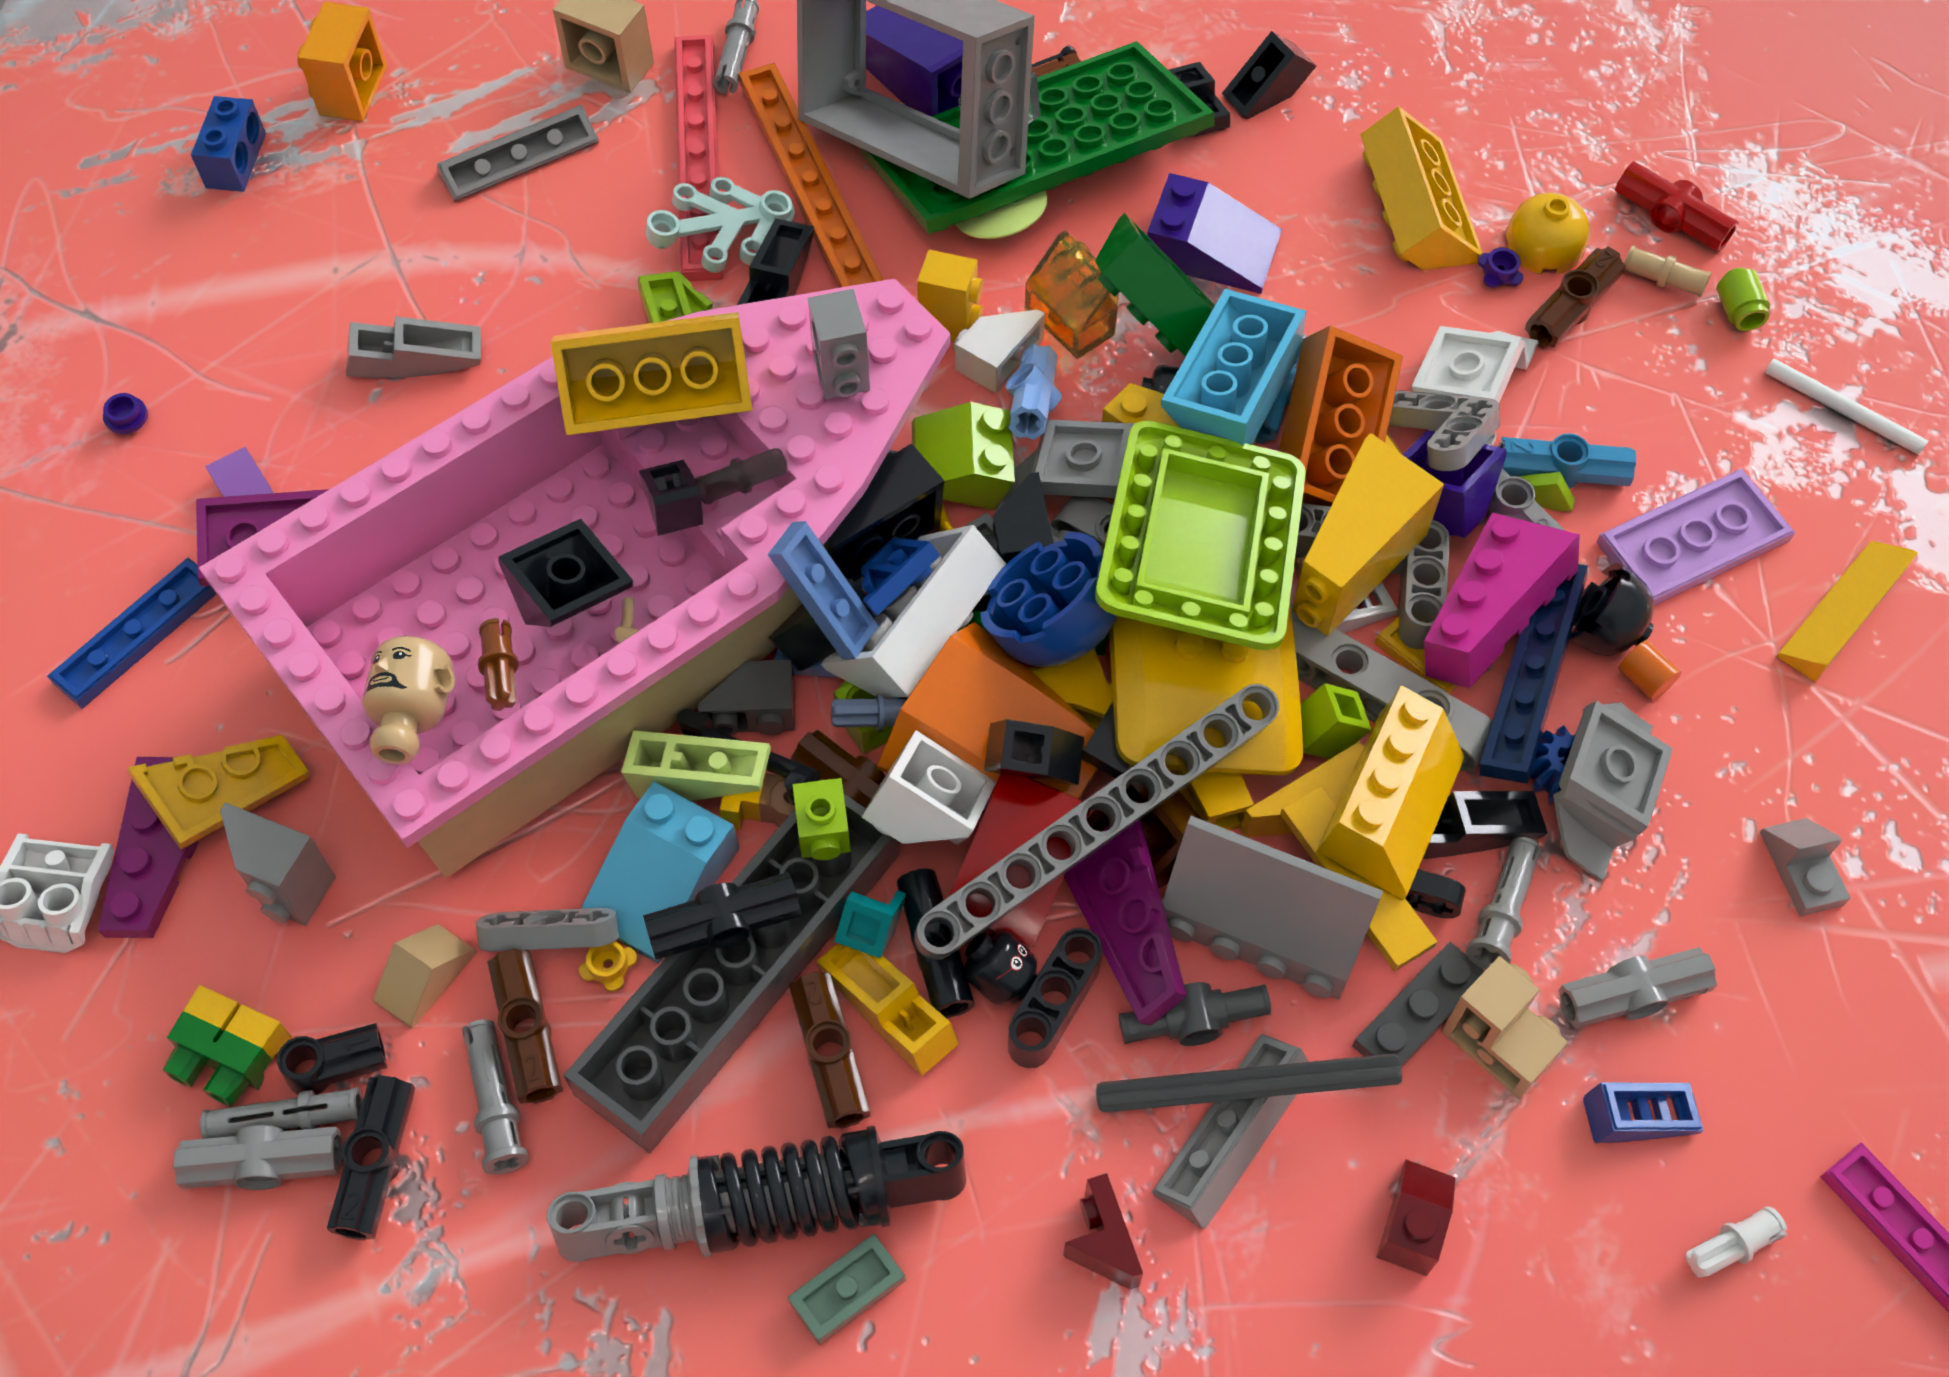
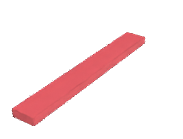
M713 35L674 37L678 184H690L698 192L709 196L712 180L719 177L716 89L713 85L715 77ZM697 208L690 211L679 210V220L710 215ZM720 230L680 237L681 274L689 281L723 279V271L718 273L709 272L701 264L704 248L713 243ZM710 257L711 259L719 260L716 257Z

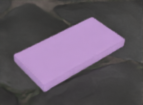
M1741 468L1601 533L1596 543L1613 564L1618 563L1625 566L1648 585L1653 595L1655 606L1791 541L1796 532Z

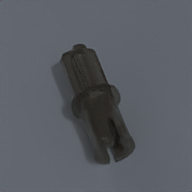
M773 448L745 460H741L738 457L734 458L729 466L704 476L696 477L703 503L711 504L715 500L739 491L747 494L752 491V486L785 474L788 464L786 457L779 448Z

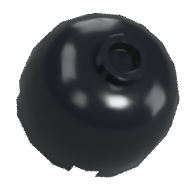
M1618 563L1608 566L1602 571L1608 578L1600 586L1591 582L1583 591L1574 622L1575 627L1570 636L1572 642L1597 655L1612 656L1627 651L1633 645L1637 646L1647 640L1654 628V625L1651 623L1654 613V600L1648 585L1637 574Z

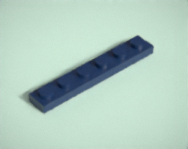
M1578 564V572L1569 581L1565 579L1557 587L1554 598L1546 606L1541 605L1529 618V625L1519 634L1480 761V776L1528 784L1587 581L1588 565Z

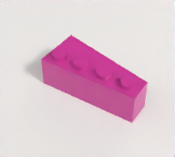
M1492 513L1424 640L1425 676L1470 688L1504 652V645L1515 633L1519 635L1529 625V618L1541 605L1546 606L1554 598L1557 587L1565 579L1569 581L1578 572L1580 534Z

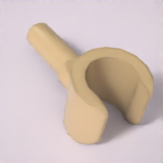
M625 597L622 602L621 625L615 629V639L618 644L641 630L633 628L634 599L631 597Z

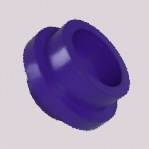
M128 393L113 395L105 402L103 407V421L110 431L117 434H129L137 431L145 424L148 418V410L143 401Z

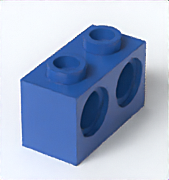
M213 97L191 153L205 188L245 191L266 135L253 99Z

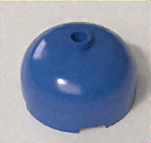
M1066 532L1064 540L1043 547L1039 541L1016 555L1000 570L987 589L991 596L987 610L981 612L980 615L985 629L1009 656L1030 666L1054 667L1079 659L1094 649L1106 637L1113 627L1117 615L1103 610L1095 600V589L1103 556L1101 546L1090 535L1081 532Z

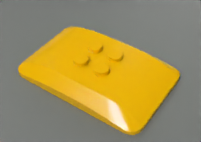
M1290 604L1287 628L1281 645L1271 650H1257L1117 616L1113 627L1109 631L1115 742L1117 752L1123 761L1131 766L1136 765L1244 687L1251 684H1261L1269 687L1279 701L1277 717L1259 735L1207 772L1281 776L1288 775L1297 769L1303 759V735L1297 659ZM1244 701L1242 703V709L1248 718L1262 720V711L1256 703L1251 701ZM1214 728L1204 729V738L1208 744L1215 748L1224 747L1225 739L1220 731ZM1176 755L1165 757L1167 769L1187 770V766L1181 757Z

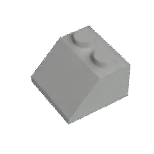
M225 802L220 809L235 868L248 886L246 892L260 902L262 905L260 911L270 919L282 924H286L290 919L306 926L336 878L311 836Z

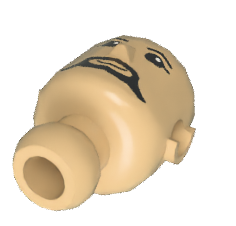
M398 636L382 642L372 656L362 696V705L366 715L375 724L379 725L370 737V748L373 755L383 762L396 765L410 763L420 750V741L417 734L434 729L443 719L449 693L455 685V677L451 657L436 643L421 637Z

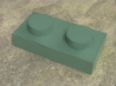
M872 1234L788 1296V1301L814 1339L821 1345L905 1282L906 1279L902 1270L877 1236Z

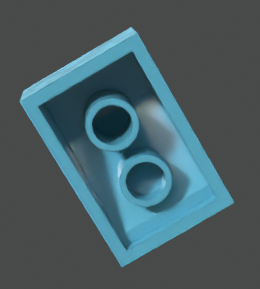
M653 781L626 818L581 909L610 908L615 910L619 938L617 940L659 964L663 958L655 960L643 915L693 901L698 892L714 885L739 850L734 825Z

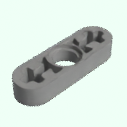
M610 908L498 912L483 916L475 923L478 945L484 951H506L513 948L517 950L599 947L610 944L619 938L616 911Z

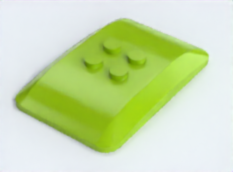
M1155 421L1137 422L1131 427L1127 439L1095 589L1096 602L1103 610L1113 615L1257 650L1275 649L1281 645L1287 628L1306 475L1305 466L1295 456L1247 443L1242 445L1230 439Z

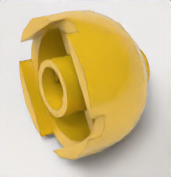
M1553 192L1536 194L1522 202L1509 220L1505 234L1508 241L1506 248L1516 252L1521 261L1520 266L1531 272L1542 274L1543 269H1557L1555 274L1565 273L1576 267L1583 258L1588 245L1590 224L1584 209L1574 199L1564 194Z

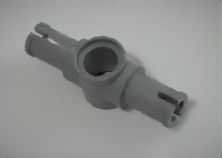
M1196 982L1185 984L1187 997L1151 1026L1140 1023L1134 1011L1119 1014V1022L1124 1044L1168 1035L1170 1040L1178 1038L1180 1045L1196 1046L1219 1038L1222 1035V1029L1228 1028L1230 1022L1271 1015V1003L1265 984L1222 993L1220 989L1212 990L1208 983Z

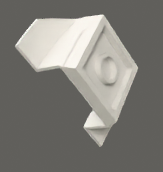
M1440 326L1411 386L1412 391L1494 399L1499 403L1514 368L1527 370L1537 348L1538 340L1515 336L1501 331L1487 333ZM1496 431L1485 444L1494 445L1497 438Z

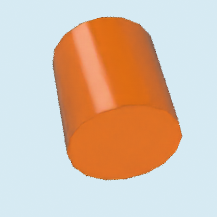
M1645 640L1637 645L1618 666V670L1651 701L1663 695L1682 674V671L1649 640Z

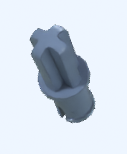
M877 694L875 699H836L831 704V722L836 728L876 727L877 732H882L884 727L894 726L899 711L908 698L883 699L882 694Z

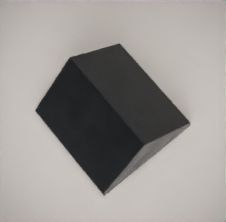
M581 518L498 557L501 570L521 616L527 625L552 627L633 587L632 578Z

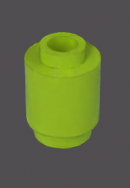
M1735 268L1728 271L1718 282L1716 290L1729 322L1740 331H1751L1761 327L1770 317V303L1757 272L1753 269Z

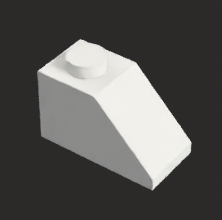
M1037 309L979 317L969 329H963L955 340L953 347L955 351V370L997 393L1020 367L1023 350L1032 344L1039 346L1044 340L1045 313Z

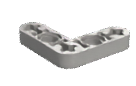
M1396 391L1389 426L1437 430L1427 443L1428 464L1435 470L1453 471L1468 465L1499 428L1500 407L1498 401L1490 398Z

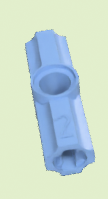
M1032 344L1023 350L1019 369L1009 378L1005 385L1007 391L1013 396L1008 428L1017 438L1026 437L1035 440L1044 434L1048 413L1061 400L1062 393L1054 385L1058 355L1049 345L1038 346Z

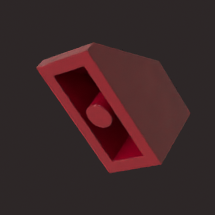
M1405 1160L1376 1258L1424 1276L1430 1273L1439 1261L1453 1212L1456 1177L1410 1160Z

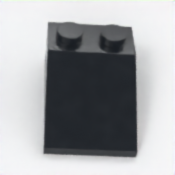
M913 444L898 452L892 451L887 453L864 495L827 541L828 554L844 577L851 578L854 582L862 578L861 567L892 538L918 540L920 536L936 533L940 530L944 480Z

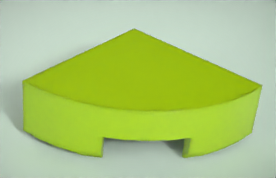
M1561 472L1519 476L1531 483L1535 490L1534 500L1541 507L1556 511L1573 510L1575 498Z

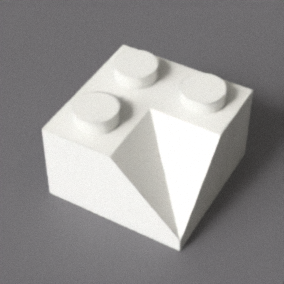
M915 730L887 772L862 818L871 823L880 833L891 836L902 844L948 839L955 845H958L973 832L997 782Z

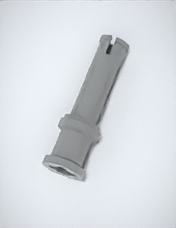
M1517 837L1512 840L1493 899L1490 904L1482 908L1478 915L1480 928L1476 938L1468 943L1466 954L1471 962L1486 970L1499 956L1509 964L1511 963L1512 954L1510 947L1513 938L1518 937L1523 927L1520 910L1529 889L1535 866L1542 852L1541 847H1537L1538 843L1531 838Z
M482 1019L470 1022L469 1026H464L462 1033L467 1047L468 1060L478 1102L479 1112L476 1114L474 1127L476 1132L482 1135L485 1157L481 1162L482 1168L487 1174L500 1175L524 1167L530 1159L527 1149L521 1146L517 1125L521 1121L520 1112L510 1103V1098L508 1097L504 1069L497 1044L495 1024L491 1020Z

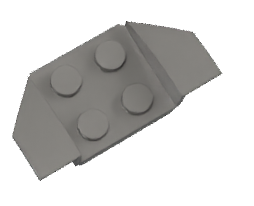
M1048 419L1045 433L1040 437L1038 448L1014 468L1015 482L997 505L996 512L1029 473L1039 472L1043 494L1115 498L1128 435L1134 423Z
M1595 701L1582 709L1584 712L1559 782L1561 791L1553 794L1566 857L1599 881H1603L1613 849L1638 837V834H1641L1649 826L1673 748L1652 736L1653 726L1633 713L1622 702L1603 705Z

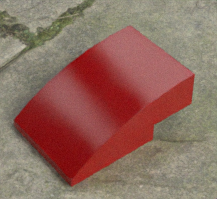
M1000 774L949 896L1067 814L1084 800L1032 778ZM1090 811L1087 812L1086 819L1088 818ZM1053 837L1047 840V850L1053 858L1058 860L1070 858L1071 849L1064 839ZM1013 865L1007 868L1006 878L1013 887L1025 889L1031 885V875L1025 867ZM1065 873L994 923L989 929L1008 931L1020 942L1034 947ZM972 894L966 898V908L972 916L984 918L991 914V903L986 896Z

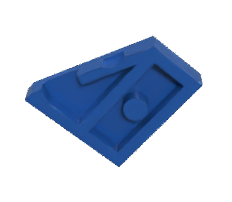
M892 538L861 567V576L864 578L862 588L867 593V596L863 598V602L875 616H878L909 585L914 586L923 581L932 570L930 565L941 555L930 541Z

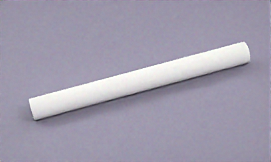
M1775 358L1765 371L1769 376L1917 455H1920L1929 441Z

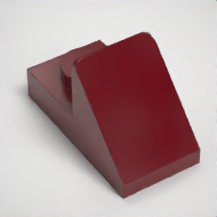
M1105 1173L1087 1179L1086 1197L1080 1199V1206L1088 1229L1097 1228L1098 1231L1066 1242L1063 1256L1128 1289L1139 1287L1143 1271L1108 1174Z

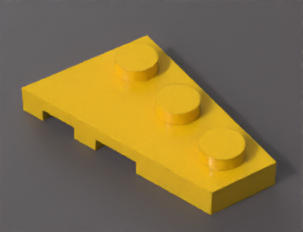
M284 735L226 746L223 751L192 757V754L173 757L171 762L146 767V763L128 767L129 776L180 850L224 826L220 809L225 802L249 812L309 778L308 769Z

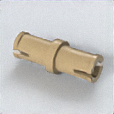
M1635 246L1630 248L1624 262L1626 265L1624 272H1630L1657 281L1656 286L1665 288L1666 285L1695 294L1698 297H1702L1712 273L1677 262V257L1668 255L1665 258L1638 249Z

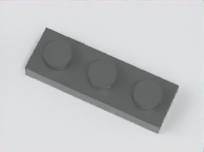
M1450 941L1355 1039L1352 1046L1363 1056L1396 1054L1400 1059L1402 1068L1449 1019L1460 997L1485 970L1471 962L1468 956Z

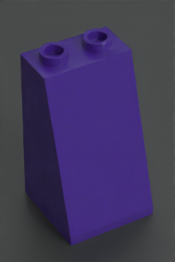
M877 5L866 11V69L904 105L928 116L961 106L963 41Z

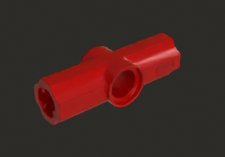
M1635 161L1625 169L1614 190L1650 211L1651 221L1660 230L1674 233L1680 229L1718 252L1727 245L1739 224L1737 220L1704 202L1702 192L1693 182L1678 180L1672 183Z

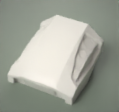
M18 833L0 866V939L18 948L67 953L84 945V931L95 908L101 886L112 864L114 855L112 845L102 843L100 847L29 839L27 834Z

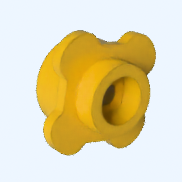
M616 941L604 946L590 947L586 955V962H583L579 967L580 976L584 981L595 980L604 984L607 991L616 992L624 986L623 978L628 969L637 963V954L634 949L630 947L623 948ZM606 961L613 962L610 968L604 967Z

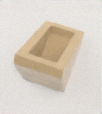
M439 924L399 940L392 947L373 1001L413 1029L477 952L473 947Z

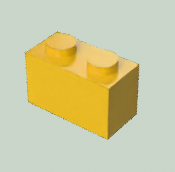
M929 249L917 280L918 302L950 332V342L955 343L959 333L963 329H969L983 315V306L977 305L983 290V279L977 277L978 260Z

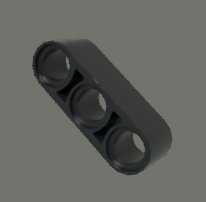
M1073 928L1064 933L1012 1017L1008 1032V1053L1019 1066L1037 1068L1050 1058L1096 980L1100 970L1102 943L1099 937L1091 930ZM1080 951L1086 953L1091 960L1084 964H1077L1068 959L1067 956L1072 952ZM1050 991H1058L1064 994L1067 1000L1061 1004H1051L1043 998V995ZM1033 1031L1042 1036L1043 1041L1038 1045L1028 1046L1023 1044L1018 1037L1024 1032Z

